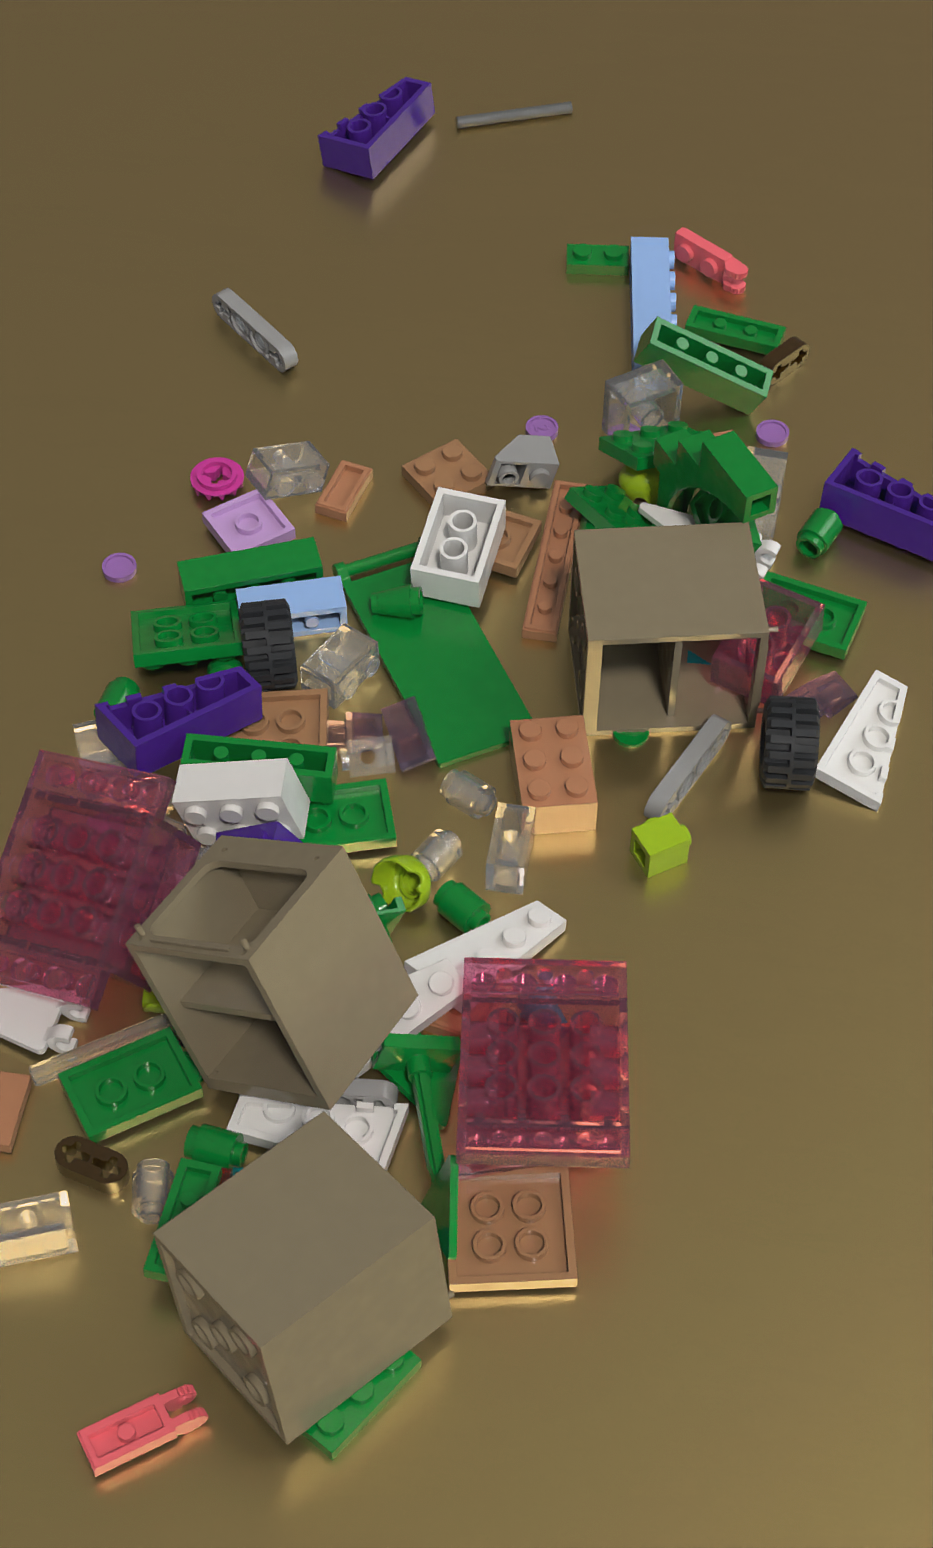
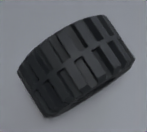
M283 598L241 603L239 618L246 672L262 686V692L295 688L298 682L288 602Z
M770 695L766 700L762 715L759 752V776L763 788L809 791L812 787L817 771L820 739V712L815 698Z

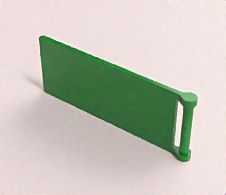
M419 537L417 542L345 564L342 561L333 564L332 571L334 576L341 575L346 597L436 765L439 768H444L508 746L510 720L532 719L468 605L423 596V615H415L414 619L372 613L371 593H378L411 584L410 568L412 562L361 579L351 580L350 577L414 557L421 539Z

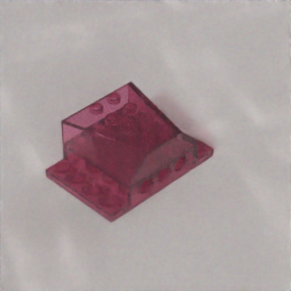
M39 750L0 859V985L98 1011L109 978L148 992L152 991L125 943L136 932L134 926L138 923L142 925L193 868L202 845L199 841L164 820L176 781L167 776Z
M464 957L456 1164H459L458 1181L539 1166L630 1169L627 961Z

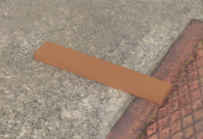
M560 480L554 481L522 627V638L557 643L572 570L574 530L579 529L582 514L564 498L570 487H585L588 484Z

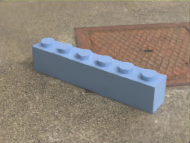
M631 237L629 279L632 390L671 391L672 379L633 362L642 333L657 316L677 325V314H671V312L676 311V293L670 292L675 290V271H670L674 270L675 251L669 250V240L667 237Z

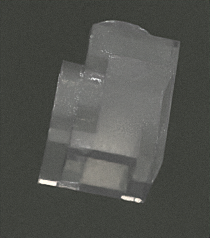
M392 735L345 741L346 748L339 749L342 771L349 770V778L396 772ZM366 749L371 750L374 754V760L370 764L363 763L360 758L362 751Z

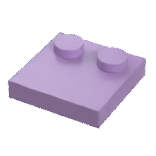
M262 487L202 512L203 523L225 552L282 543L296 538L295 528Z

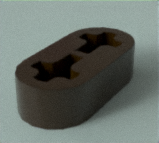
M793 336L765 355L759 364L774 371L770 385L778 383L798 369L807 359L810 346L798 337Z
M68 1136L56 1145L54 1151L56 1165L59 1172L65 1177L107 1194L117 1193L128 1185L130 1179L128 1162L119 1152L80 1136ZM77 1151L81 1152L82 1160L74 1158L71 1163L67 1161L66 1155L74 1156ZM113 1166L117 1167L118 1175L111 1173L108 1178H104L102 1169L110 1171Z

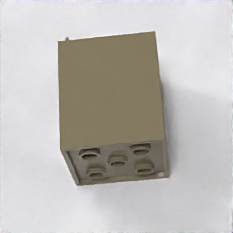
M738 522L574 530L568 629L579 715L584 717L586 735H612L613 731H649V733L697 731L703 727L713 714L732 722L731 729L755 728L756 716L758 713H763L764 709L758 708V706L760 705L769 648V633L778 632V626L768 627L749 522L744 524ZM743 638H757L750 686L742 646ZM688 650L712 665L687 663Z
M221 835L142 925L138 923L134 926L136 932L125 943L209 1089L331 1110L418 997V993L343 846Z
M325 1111L153 1232L184 1332L287 1445L452 1318L449 1299L455 1296L452 1290L448 1292L435 1217Z

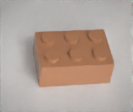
M583 715L510 720L509 752L521 836L596 830L598 800Z

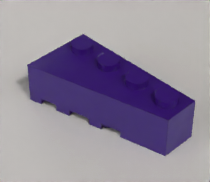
M405 77L379 94V101L366 103L358 108L359 114L349 120L345 117L337 122V129L331 133L325 130L319 134L318 140L323 166L374 179L435 114L431 83Z
M852 447L824 482L819 508L835 511L845 526L933 561V496L929 493L923 495L917 493L913 488V483L904 478L897 481L885 473L886 467L878 462L867 463L861 459L862 453Z
M241 666L196 677L195 684L183 686L173 683L162 686L161 693L142 697L140 693L125 696L126 702L112 706L109 705L108 701L94 704L98 738L137 779L181 759L187 733L226 737L263 719L262 686Z

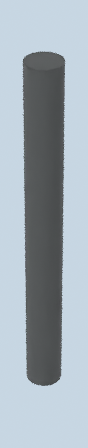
M571 101L457 116L455 120L456 127L459 129L571 114L573 108Z

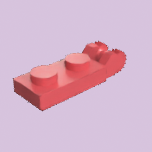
M685 227L675 232L673 249L675 251V258L702 272L705 276L720 282L723 289L730 292V294L741 295V293H744L746 283L743 279L748 276V268L745 264L732 257V254Z
M184 1384L162 1395L157 1393L79 1430L76 1433L95 1477L178 1438V1434H187L206 1423L208 1415L204 1407H196L172 1419L167 1412L180 1409L182 1406L195 1400L197 1392L192 1384Z

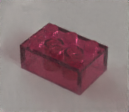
M759 578L768 627L778 626V632L769 633V648L760 702L765 704L770 695L784 696L822 630L825 604ZM757 638L722 639L712 656L710 681L749 697Z

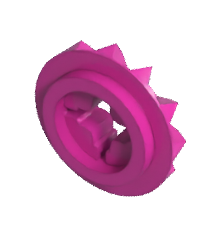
M223 457L209 458L198 463L191 471V487L195 489L197 496L205 495L208 501L213 497H220L223 501L225 495L236 496L237 489L243 488L244 472L242 467L231 459ZM222 474L223 480H219L217 484H213L212 481H216L217 478H220Z

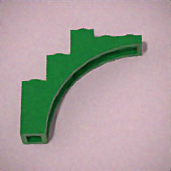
M685 428L655 439L653 464L660 472L657 506L692 515L689 502L702 489L714 495L728 506L743 524L775 512L778 485L735 431L720 436H714L710 430L691 435Z

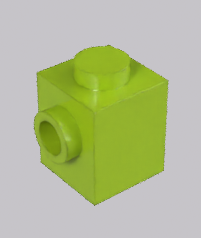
M671 812L661 817H652L643 824L632 828L629 851L646 877L650 878L686 863L692 839L687 827L684 824H679Z

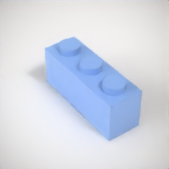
M341 575L236 589L238 615L241 603L285 598L290 606L294 637L348 630L347 605Z

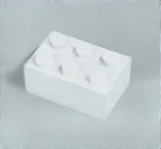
M438 487L410 568L411 584H413V587L421 586L423 596L480 608L506 527V500Z
M288 758L179 765L172 804L196 843L212 846L216 842V832L274 821L280 822L297 838L304 839L310 799Z

